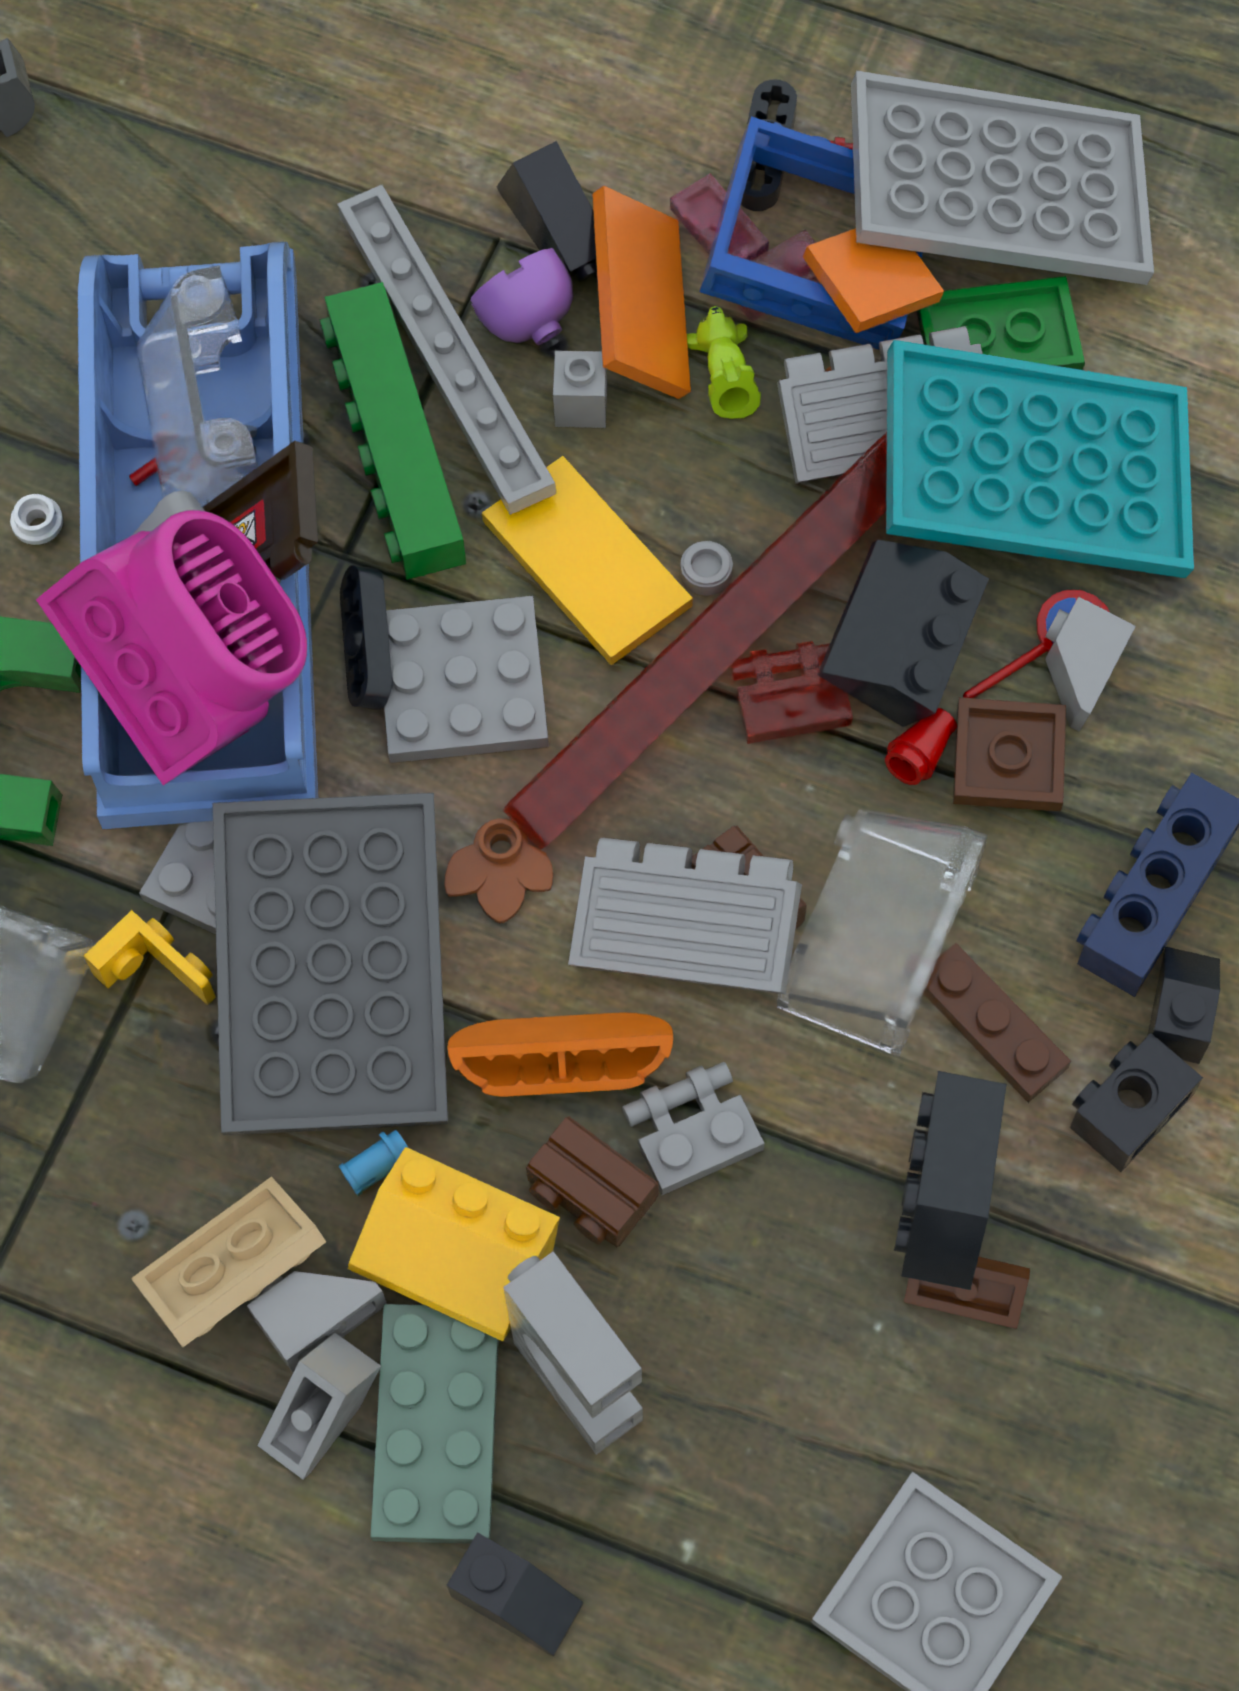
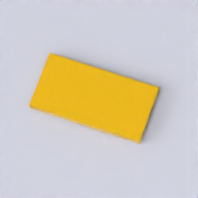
M561 456L546 467L555 482L557 494L511 515L500 499L482 512V521L607 662L613 665L693 607V598L566 458Z

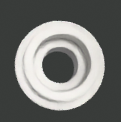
M30 494L24 496L16 503L11 513L10 524L15 536L19 540L31 545H40L53 540L59 534L63 526V515L60 507L54 500L44 495ZM37 518L46 519L39 525L30 526V523Z

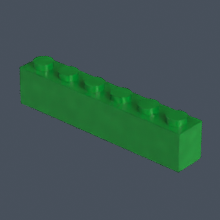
M381 282L324 297L328 317L319 319L327 349L337 348L340 359L332 361L339 390L349 389L352 401L344 404L352 433L362 431L365 444L359 445L357 448L365 476L375 474L378 487L370 489L378 520L387 517L392 531L384 533V539L391 563L401 561L406 580L465 565L466 556L463 536L384 283Z

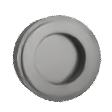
M697 542L688 547L682 555L680 564L682 582L690 591L698 595L710 596L720 593L731 581L732 557L725 547L716 542Z

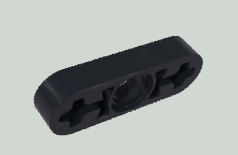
M777 79L767 80L758 85L753 94L747 125L752 116L773 124L777 122L783 127L793 130L797 107L795 89L789 83ZM772 101L781 102L778 106L776 121L768 119V107ZM752 161L741 206L751 211H764L774 206L779 198L784 171ZM756 169L765 171L764 184L761 187V191L751 189L755 183Z
M351 565L345 571L340 587L348 699L354 707L381 710L388 702L392 687L383 575L379 569Z

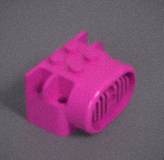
M186 510L178 512L167 518L151 532L140 531L82 561L36 599L163 786L250 731V728L261 722L268 713V700L292 684L299 677L306 662V632L295 606L250 540L229 521L206 511Z

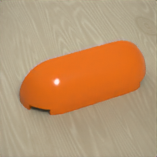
M627 1012L500 1019L477 1023L459 1030L450 1037L447 1049L453 1068L456 1071L458 1070L471 1083L481 1087L483 1093L492 1096L508 1097L623 1090L643 1084L645 1082L644 1078L657 1070L665 1058L668 1059L673 1045V1030L668 1022L658 1017Z

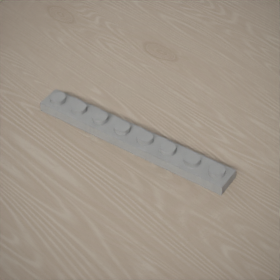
M383 185L337 203L342 221L377 282L384 283L392 309L508 513L511 515L557 494L553 478Z

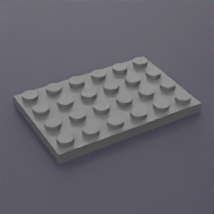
M856 71L851 82L856 243L1144 285L1148 284L1154 274L1140 115Z

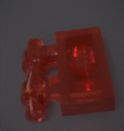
M813 641L796 643V649L769 654L766 649L750 651V657L730 660L733 681L753 678L756 683L737 687V699L747 744L852 726L853 714L848 693L817 675L830 643L814 645ZM800 670L802 676L776 681L773 679V674Z

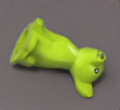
M714 306L709 309L708 316L700 321L696 333L687 334V345L689 349L708 353V371L711 375V383L708 385V397L714 413L722 418H745L757 410L761 400V392L758 391L754 380V370L751 366L746 365L744 355L737 346L747 338V326L743 323L735 325L732 318L724 315L720 307Z

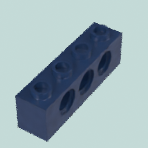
M1192 772L1181 789L1174 785L1170 787L1156 812L1163 817L1155 832L1147 827L1143 830L1130 853V856L1137 859L1129 874L1121 870L1117 872L1103 897L1110 902L1102 917L1094 913L1090 915L1076 942L1084 946L1077 964L1133 997L1139 992L1239 828V798ZM1177 832L1187 833L1196 840L1197 844L1191 846L1183 845L1174 838L1173 834ZM1160 875L1168 880L1171 887L1166 889L1156 888L1148 882L1146 876ZM1125 917L1134 918L1143 925L1145 930L1130 932L1120 924L1119 919Z

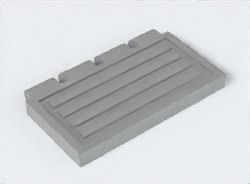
M966 326L929 333L930 346L982 354L981 344L970 345ZM920 334L879 342L881 362L876 363L871 344L829 351L832 371L825 372L821 353L784 359L786 379L779 380L777 386L795 484L887 467V350L893 340L924 344Z
M610 838L599 839L596 857L585 856L568 965L585 969L786 995L802 884L792 881V860L753 855L750 862L749 875L747 876L744 875V854L700 849L697 855L696 867L691 869V848L647 843L643 862L639 863V842Z

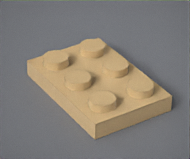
M271 1176L131 1279L183 1348L195 1338L208 1333L218 1321L241 1304L257 1297L263 1288L290 1268L303 1263L312 1252L325 1244L326 1241L316 1225Z

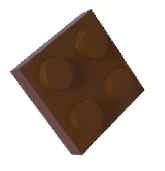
M959 697L956 719L953 804L1061 812L1064 798L1066 705Z

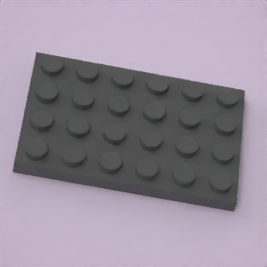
M434 793L212 803L222 1135L448 1124Z

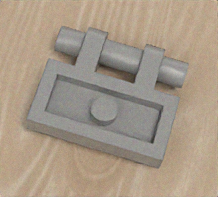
M725 1062L706 1070L701 1065L686 1072V1079L661 1090L657 1086H653L640 1092V1099L622 1106L623 1113L630 1127L650 1119L656 1132L638 1139V1147L654 1180L659 1183L661 1195L764 1150L765 1143L741 1095L720 1103L714 1090L733 1082ZM696 1099L702 1112L674 1124L668 1110Z

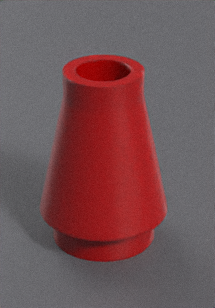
M937 708L935 714L919 720L888 744V754L885 756V764L890 773L901 782L909 785H917L921 780L931 778L950 736L957 728L953 716L944 709Z

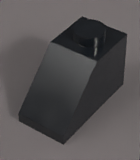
M1165 947L1148 1035L1152 1033L1184 1061L1200 1064L1211 1043L1220 994L1219 958Z
M478 1532L446 1585L451 1597L553 1657L584 1604L583 1601L530 1562Z

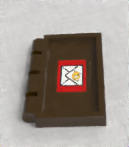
M293 441L202 507L206 512L218 515L237 527L250 540L279 583L311 562V547L318 543L313 448L298 441Z

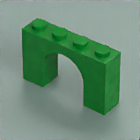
M0 616V691L26 686L81 693V665L52 623ZM0 774L1 840L53 846L63 794L51 780Z

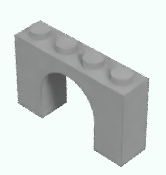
M551 1252L541 1260L537 1256H532L510 1272L507 1277L510 1283L503 1287L514 1345L597 1455L643 1421V1408L630 1392L642 1382V1368L556 1254Z

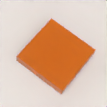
M856 228L808 245L803 255V259L855 333L938 303L944 293V290L916 251L856 243Z

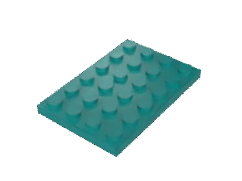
M893 340L887 350L886 534L1186 578L1194 570L1187 387Z

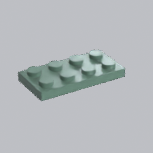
M384 1304L371 1539L372 1541L471 1544L478 1532L491 1540L499 1340L426 1305Z

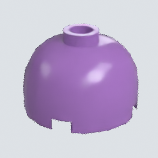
M553 248L538 251L519 260L521 268L508 275L504 270L481 286L471 297V305L476 315L489 332L506 342L521 343L533 338L536 345H541L562 331V327L558 322L570 309L573 300V285L564 263Z

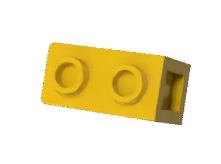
M132 910L84 955L92 974L108 989L118 979L124 980L130 977L139 968L143 961V955L148 951L205 1004L208 1005L216 998L209 979L213 977L209 968L191 952L184 958L171 946L175 941L174 938L157 920L151 918L145 923Z

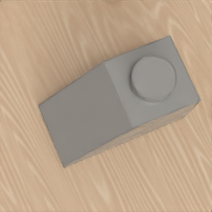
M1080 597L1077 598L1070 613L1059 609L1045 638L1054 642L1045 658L1060 702L1062 705H1066L1068 724L1077 731L1081 730L1091 714L1136 627Z
M294 1271L286 1278L278 1277L263 1288L261 1293L247 1307L255 1322L293 1373L298 1362L332 1334L337 1333L343 1338L381 1310L384 1304L387 1303L381 1288L374 1281Z
M337 1333L332 1334L298 1362L257 1446L304 1480L359 1410L381 1365Z

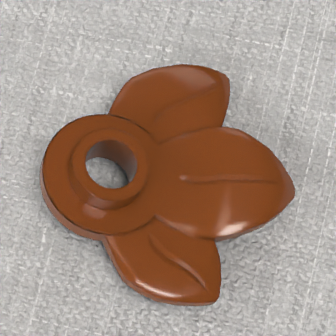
M493 819L479 828L474 838V844L466 846L453 854L448 862L445 873V891L450 897L477 893L478 902L485 914L501 924L507 922L519 912L524 902L526 890L532 892L551 890L553 868L549 857L544 851L528 844L526 833L520 825L508 819ZM498 841H506L511 845V848L502 854L495 853L491 849L492 845Z

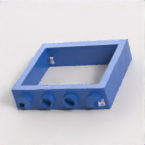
M751 116L739 145L699 292L862 345L871 344L872 348L878 350L879 342L899 338L905 328L908 314L855 333L822 284L728 254L752 161L855 194L852 149L831 143L826 138L820 136L806 135L785 128L777 122L773 124ZM917 252L919 257L922 258L923 252Z

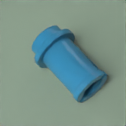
M397 1130L388 1135L384 1131L379 1134L381 1140L346 1163L338 1166L357 1196L363 1194V1191L385 1178L404 1148H408Z

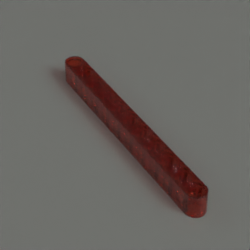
M887 432L856 460L503 808L505 814L538 849H543L557 838L886 512Z

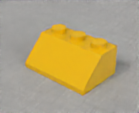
M405 1147L378 1190L350 1258L348 1270L498 1340L504 1341L511 1329L503 1289L505 1285L510 1283L507 1277L515 1267L526 1259L537 1256L541 1260L553 1252L560 1217Z

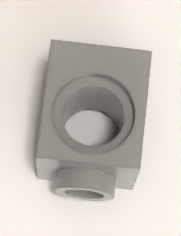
M555 351L553 384L555 427L606 428L607 369L603 368L602 351Z

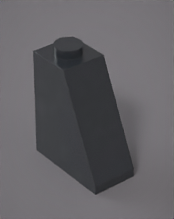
M557 141L513 162L496 187L540 251L553 248L564 263L569 276L576 275L579 282L597 273L594 212Z

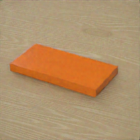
M602 186L592 196L603 368L680 399L691 392L679 221L611 188Z

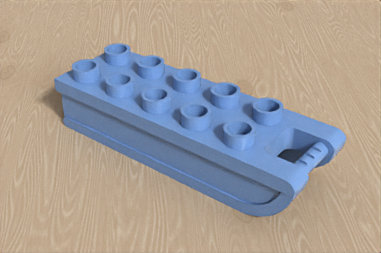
M272 242L264 245L240 247V262L144 269L138 254L92 255L83 258L78 283L80 563L130 537L165 496L177 491H187L195 496L203 507L293 441L304 444L297 277L293 249H290L288 242ZM241 294L242 296L241 318L232 325L161 331L147 330L146 301ZM220 423H236L256 427L257 436L251 439V444L256 447V456L227 458L210 454V445L216 441L215 436L210 434V426ZM181 431L192 435L189 440H186L181 445L180 454L189 447L201 449V458L195 464L183 465L173 462L135 486L129 475L155 458L162 451V441L167 433ZM309 564L279 583L298 611L306 632L307 657L299 677L284 690L268 700L269 709L266 717L250 728V731L164 786L81 667L82 764L85 776L91 775L97 789V818L102 829L213 821L212 803L318 798Z

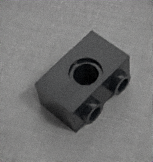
M1152 1033L1138 1047L1132 1041L1128 1042L1110 1062L1109 1067L1114 1072L1105 1082L1100 1085L1097 1081L1092 1080L1072 1103L1077 1111L1070 1128L1120 1172L1131 1163L1191 1099L1203 1079L1200 1074ZM1122 1090L1137 1092L1144 1099L1145 1106L1141 1108L1126 1106L1120 1100L1118 1092Z

